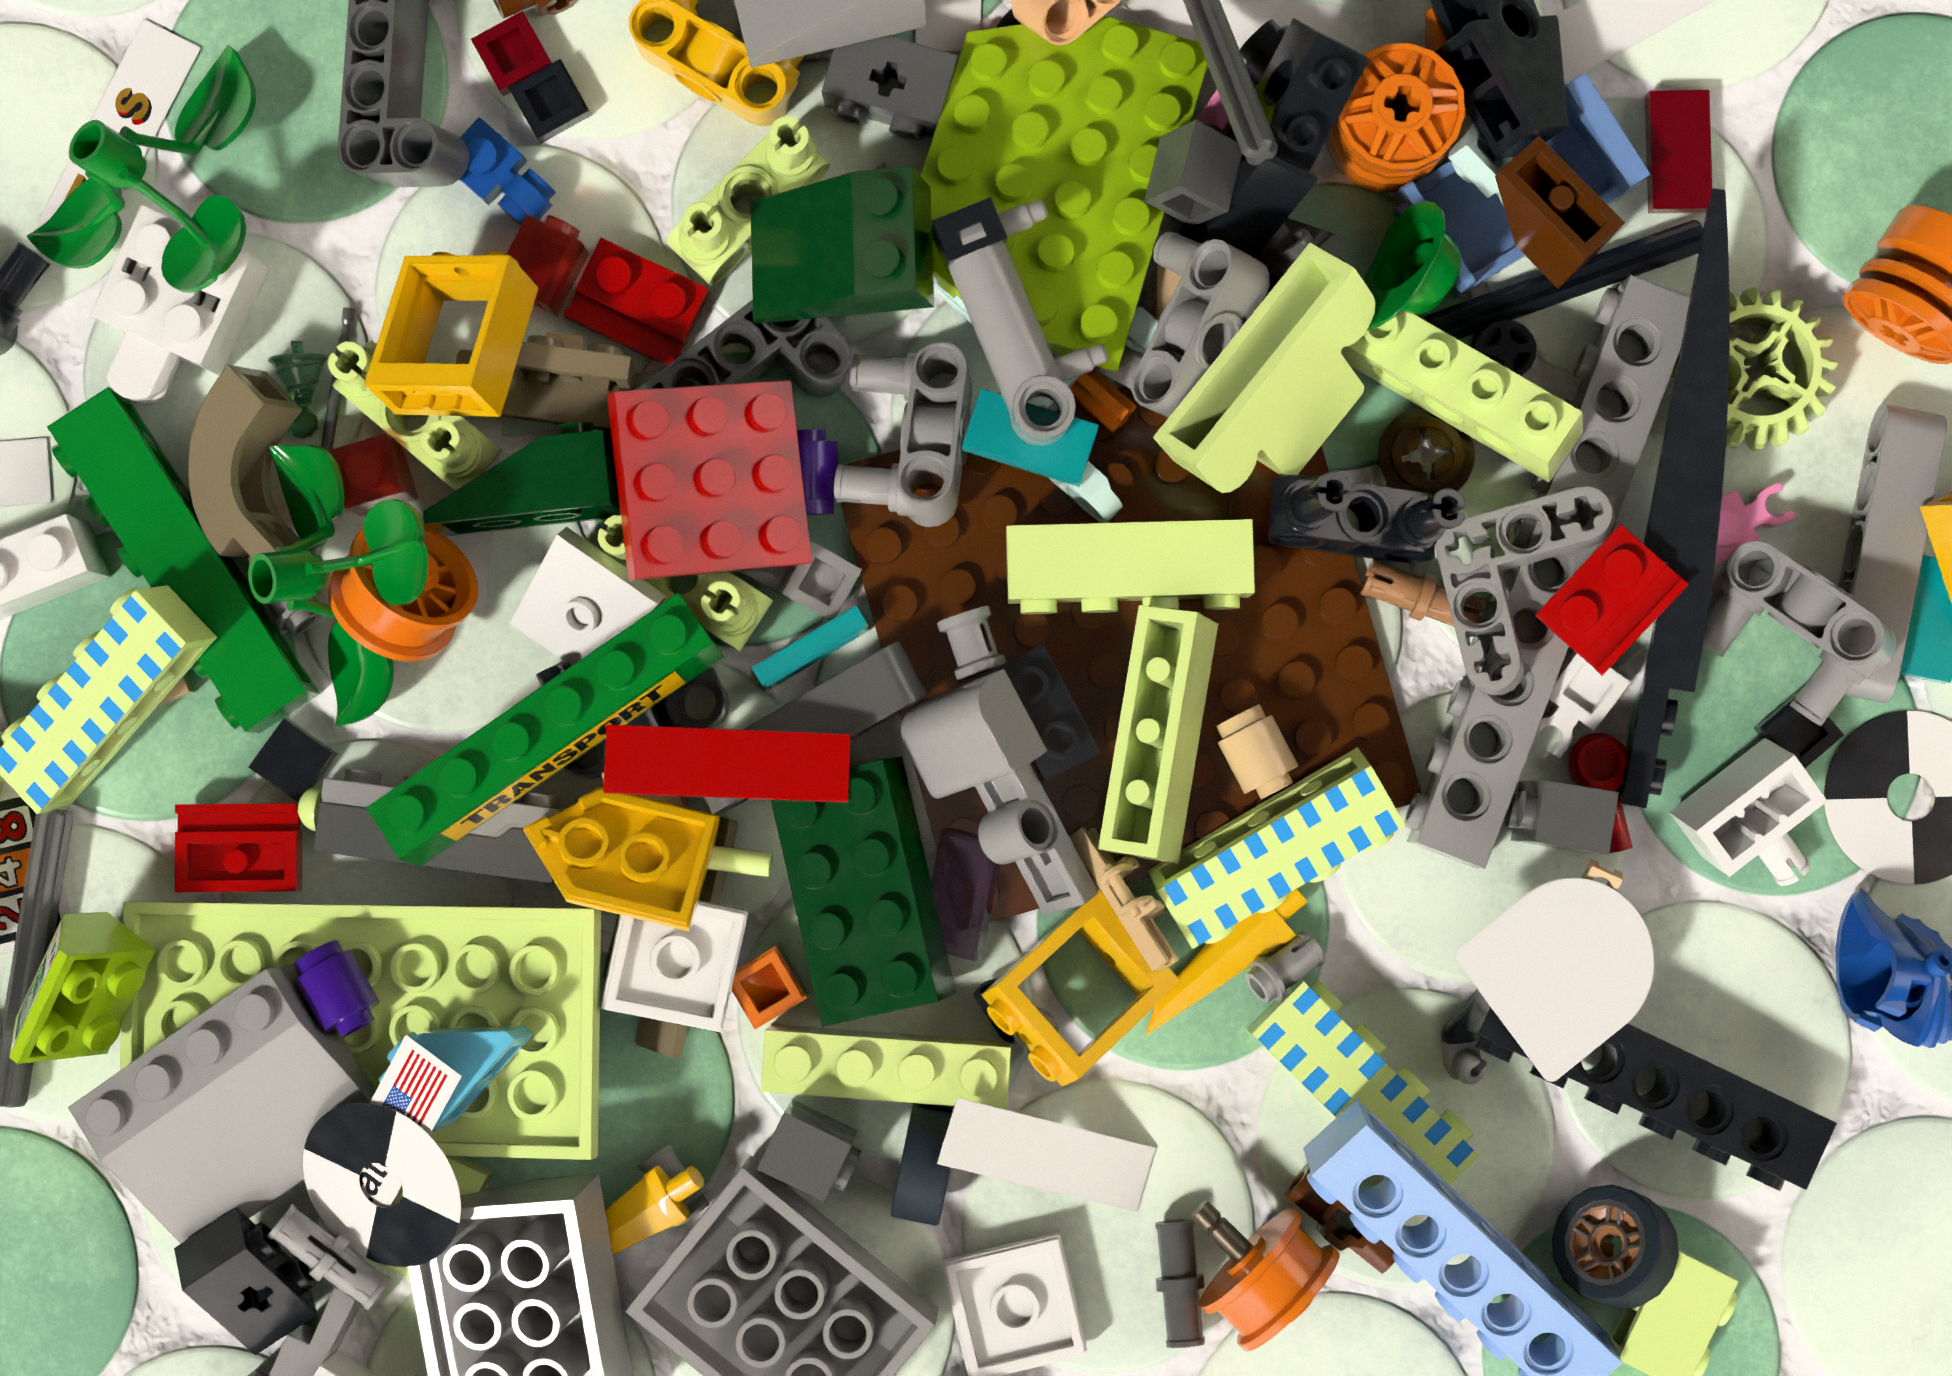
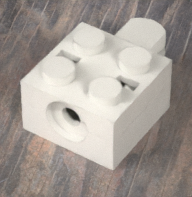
M141 205L90 315L124 333L107 370L106 377L108 383L122 397L134 403L149 405L156 404L164 398L182 359L218 376L222 373L269 274L270 268L252 254L241 250L230 268L225 273L218 275L217 281L212 285L193 293L178 291L164 279L161 263L168 241L184 226L179 221Z

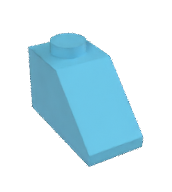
M526 1026L440 1028L420 1033L419 1035L413 1031L407 1035L462 1076L432 1132L453 1125L534 1034ZM403 1039L388 1054L387 1059L392 1062ZM385 1071L384 1074L378 1079L380 1082H381V1080L383 1079V1077H384L386 1071Z

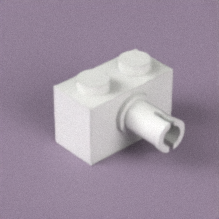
M1764 738L1669 813L1700 856L1727 876H1732L1759 855L1772 873L1776 883L1780 886H1786L1799 880L1791 870L1793 866L1803 876L1811 868L1810 861L1802 854L1787 832L1825 804L1827 800L1794 754Z

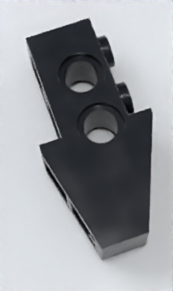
M1431 0L1447 40L1434 52L1453 68L1464 90L1465 109L1494 159L1515 157L1538 136L1547 142L1568 127L1560 29L1557 15L1540 16L1534 0Z
M1293 18L1255 89L1278 146L1275 157L1273 159H1266L1260 165L1254 166L1249 164L1246 157L1242 154L1229 212L1193 227L1183 223L1179 235L1201 244L1213 239L1223 240L1256 258L1316 183L1318 177L1312 174L1310 169L1370 59L1344 43ZM1227 123L1222 131L1223 135L1237 142L1231 124Z

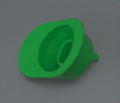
M1422 201L1411 205L1396 218L1386 231L1376 257L1363 279L1375 300V313L1367 330L1382 326L1393 319L1400 311L1419 315L1433 310L1443 301L1444 297L1454 286L1462 264L1461 249L1453 237L1445 230V214L1437 203Z

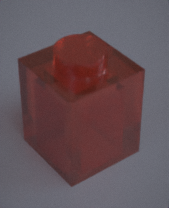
M527 214L507 255L513 257L519 263L522 270L537 285L538 292L534 305L557 317L590 253L583 243L577 240L580 231L574 226L552 215H548L545 222H542Z
M388 433L328 451L336 460L342 476L344 506L346 510L363 517L367 515L376 503L383 500L398 499L409 503L419 499L404 448Z

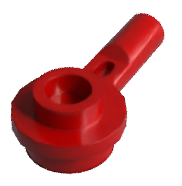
M1589 733L1579 738L1571 747L1567 757L1568 771L1573 781L1579 786L1618 792V788L1625 782L1624 779L1629 765L1628 753L1624 745L1614 736L1606 733ZM1619 794L1609 853L1633 848Z

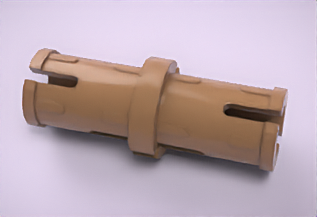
M1373 558L1364 576L1367 577V580L1362 582L1360 595L1370 596L1409 610V617L1421 621L1426 616L1454 627L1445 587L1437 583V576L1425 572L1420 577L1383 564L1377 559ZM1473 595L1468 597L1465 601L1463 612L1469 622L1481 623L1483 617L1479 616V613L1485 612L1487 599L1483 597L1478 598Z

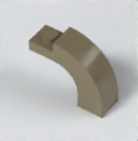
M228 364L206 395L194 423L188 455L189 489L199 524L216 552L220 556L248 558L250 563L253 556L258 553L275 552L278 546H288L301 540L280 517L273 503L269 483L272 462L269 447L279 444L302 409L266 371Z

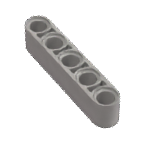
M1882 403L1873 416L1838 587L1853 596L1855 602L1876 615L1893 630L1896 638V651L1892 660L1886 666L1874 671L1869 679L1865 678L1860 685L1854 682L1845 695L1886 703L1892 697L1897 686L1927 537V528L1920 506L1934 500L1947 432V420L1943 415ZM1863 626L1851 634L1848 641L1851 655H1861L1872 648L1876 635L1872 626Z

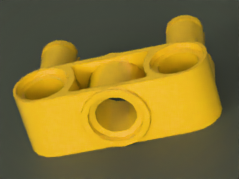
M699 0L639 1L631 11L629 30L640 55L647 62L674 77L679 83L698 96L723 106L752 124L771 126L774 121L787 114L790 106V96L798 85L797 79L800 76L797 68L804 56L751 68L745 44L740 39L715 23L703 20L697 16L698 12L694 8ZM657 21H666L674 25L672 34L662 42H651L644 38L647 28ZM759 81L773 83L778 88L775 96L766 103L756 104L746 98L748 89Z

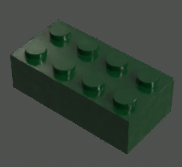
M903 757L880 759L849 767L848 803L771 800L822 1027L936 1003L956 994Z

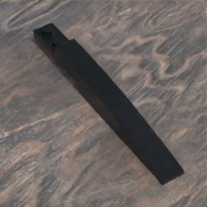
M1713 188L1709 195L1643 543L1689 585L1661 613L1653 624L1628 755L1629 765L1620 797L1622 804L1647 808L1649 794L1660 796L1662 792L1667 760L1656 758L1661 734L1672 736L1678 709V700L1668 698L1669 688L1695 692L1712 589L1723 490L1729 390V252L1726 192L1722 189Z

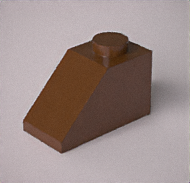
M1540 136L1507 163L1495 176L1516 247L1557 289L1593 258L1625 224Z

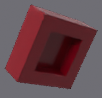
M523 11L471 38L473 45L503 97L511 93L508 87L552 64Z

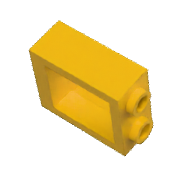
M490 251L484 253V255H454L447 252H434L431 256H404L364 385L396 415L501 417L538 292L537 285L522 270L519 263L513 257L501 252ZM443 301H488L469 364L425 363Z
M1100 889L1098 890L1099 893L1087 903L1075 907L981 994L990 1005L987 1008V1012L993 1022L1006 1034L1013 1035L1015 1033L1031 1051L1028 1054V1058L1033 1067L1045 1079L1051 1082L1057 1080L1061 1086L1080 1079L1181 982L1169 967L1165 970H1151ZM1077 931L1085 937L1137 996L1078 1054L1017 987Z

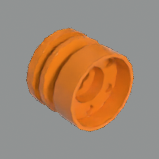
M1412 43L1384 44L1363 54L1370 60L1325 141V147L1335 168L1352 184L1376 193L1398 192L1400 187L1412 181L1415 183L1430 174L1456 141L1465 117L1464 90L1453 68L1434 51ZM1392 102L1401 103V112L1407 115L1403 122L1394 120V110L1389 108Z
M1907 205L1898 211L1877 243L1878 254L1881 258H1871L1862 265L1859 270L1860 278L1853 281L1843 294V305L1855 321L1887 345L1911 357L1929 363L1947 365L1952 363V215L1926 206Z

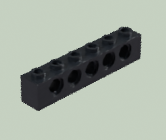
M1478 992L1462 1028L1480 1036L1475 1047L1508 1063L1514 1052L1528 1058L1481 993ZM1628 1023L1601 1044L1602 1056L1595 1067L1585 1070L1580 1061L1558 1080L1550 1082L1563 1089L1568 1078L1589 1088L1584 1099L1617 1115L1623 1104L1642 1112L1643 1114L1638 1124L1670 1140H1673L1676 1131L1680 1130L1696 1138L1692 1150L1727 1166L1731 1155L1750 1164L1746 1176L1780 1192L1785 1181L1807 1190L1837 1124L1826 1117ZM1533 1064L1529 1073L1544 1079ZM1652 1065L1656 1074L1655 1084L1648 1093L1639 1095L1636 1090V1078L1642 1069ZM1706 1091L1709 1097L1708 1111L1702 1118L1694 1121L1690 1113L1691 1103L1698 1094ZM1760 1117L1763 1125L1762 1135L1756 1143L1747 1146L1745 1141L1746 1127L1752 1120Z

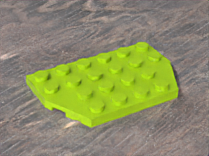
M1105 15L1076 40L1067 45L1060 46L1049 43L1028 29L1024 24L967 32L921 173V177L931 188V219L935 220L991 197L998 214L1021 204H1030L1037 200L1043 201L1048 213L1046 219L1034 223L1028 229L1008 236L1006 245L1052 354L1063 356L1082 347L1089 348L1096 344H1102L1108 359L1097 367L1118 372L1164 216L1163 211L1144 202L1161 136L1191 122L1208 66L1200 43L1197 41ZM932 238L933 276L936 278L937 284L953 299L956 296L961 299L951 272L947 273Z

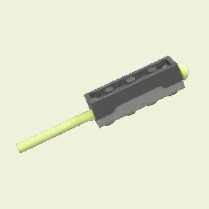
M346 768L344 780L323 778L322 785L308 789L299 800L298 814L300 820L307 828L316 831L313 851L409 864L398 859L366 809L367 806L395 788V786L381 785L382 773ZM404 776V781L408 779L409 776ZM528 792L522 796L521 803L513 802L422 866L555 883L525 835L523 827L544 816L549 818L565 809L558 808L559 796ZM714 845L707 869L770 877L773 866V853Z

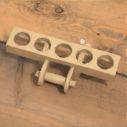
M1082 827L1072 834L1070 839L1080 858L1151 970H1165L1179 959L1154 921L1155 918L1168 910L1162 899L1155 900L1152 895L1135 898L1123 878L1129 876L1141 866L1134 856H1124L1116 862L1111 852L1098 849L1100 835L1095 828L1087 831L1085 827Z

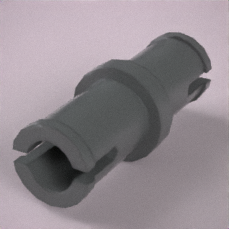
M1192 1219L1167 1220L1155 1223L1158 1234L1161 1277L1155 1278L1156 1291L1163 1292L1167 1332L1166 1347L1169 1348L1195 1347L1205 1343L1202 1331L1201 1307L1199 1306V1289L1205 1288L1204 1275L1197 1274L1193 1234L1194 1221Z

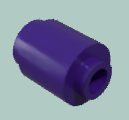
M797 429L806 514H834V499H836L834 496V481L839 464L838 441L826 440L825 429Z
M338 940L325 943L294 962L293 967L299 976L295 983L323 1033L337 1030L341 1038L362 1029L375 1019L370 1010L377 1006L380 1001L351 950L343 951Z

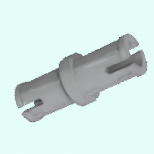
M293 1204L289 1206L267 1234L269 1239L275 1240L311 1267L309 1275L317 1281L324 1277L359 1303L365 1311L374 1304L392 1279L387 1274L385 1276L349 1249L347 1245L350 1241L340 1233L336 1238L297 1210V1207Z

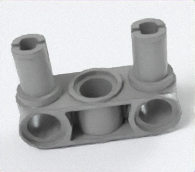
M1171 231L1165 232L1160 236L1153 250V258L1158 265L1182 277L1170 302L1161 313L1157 328L1145 353L1142 354L1125 346L1118 372L1099 367L1102 374L1130 388L1135 401L1141 406L1167 418L1174 412L1261 304L1270 285V274L1262 262L1223 240L1213 239L1201 244Z
M944 341L933 342L916 351V353L909 352L906 358L854 354L850 372L852 391L903 394L905 401L908 402L905 405L902 418L900 462L893 463L891 469L838 464L834 481L836 502L887 505L890 512H897L899 516H908L916 524L925 527L939 526L947 522L954 515L958 505L962 468L967 458V452L962 451V444L970 423L972 387L965 355L957 346ZM949 373L956 376L952 382L946 385L930 383L933 377L939 374ZM927 483L938 484L942 487L932 497L922 498L914 495V492L920 486Z
M1749 541L1740 545L1732 552L1727 562V574L1722 579L1725 582L1719 588L1724 593L1707 616L1703 641L1704 646L1723 657L1754 613L1760 616L1766 609L1769 611L1767 613L1769 616L1816 648H1823L1824 650L1818 656L1823 660L1790 703L1791 707L1819 726L1823 725L1854 682L1860 685L1865 678L1869 679L1874 671L1883 668L1892 660L1896 651L1895 635L1893 630L1884 621L1855 602L1853 596L1807 565L1803 564L1801 566L1772 545L1762 541ZM1772 559L1774 573L1771 579L1761 586H1751L1749 578L1752 567L1761 560ZM1863 626H1872L1876 633L1872 648L1864 654L1851 655L1848 648L1851 634Z

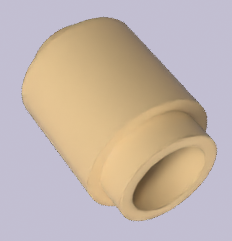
M1260 704L1216 726L1223 739L1218 742V745L1244 794L1256 789L1260 799H1263L1293 783L1288 772L1299 766L1273 716L1266 717Z

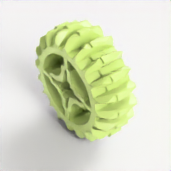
M1748 287L1742 291L1740 300L1730 291V326L1752 324L1768 330L1754 344L1744 342L1738 337L1732 341L1730 340L1727 448L1733 449L1738 447L1744 437L1751 451L1763 449L1767 439L1775 447L1788 443L1789 432L1799 436L1810 429L1807 417L1815 419L1824 414L1826 408L1817 397H1827L1833 394L1836 388L1829 380L1821 377V375L1837 369L1839 362L1831 358H1822L1821 351L1830 347L1833 344L1834 338L1823 336L1817 340L1812 330L1820 325L1821 317L1814 315L1805 321L1798 317L1803 310V300L1795 299L1784 309L1781 308V290H1771L1763 300H1761L1760 293L1756 287ZM1785 345L1793 358L1795 375L1783 363L1782 352ZM1763 352L1757 360L1761 369L1756 371L1762 373V376L1745 385L1749 379L1745 370L1751 366H1744V363ZM1677 366L1673 368L1672 374L1670 376L1673 379H1675ZM1753 394L1760 395L1767 400L1776 398L1785 404L1778 413L1766 416L1752 415L1738 410L1740 405L1750 399Z

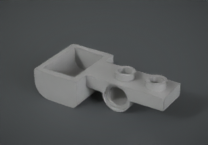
M1004 669L926 699L908 711L902 721V741L930 795L940 799L975 786L988 810V813L982 818L978 829L982 850L990 860L997 864L1005 865L1016 862L1044 916L1083 905L1099 893L1030 764L1047 752V749Z

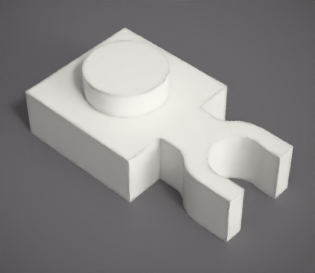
M1573 651L1562 665L1549 698L1555 703V706L1550 712L1543 714L1534 741L1545 727L1555 726L1559 728L1560 737L1550 751L1560 759L1572 742V731L1575 725L1581 721L1594 731L1631 682L1611 667L1601 676L1588 662Z

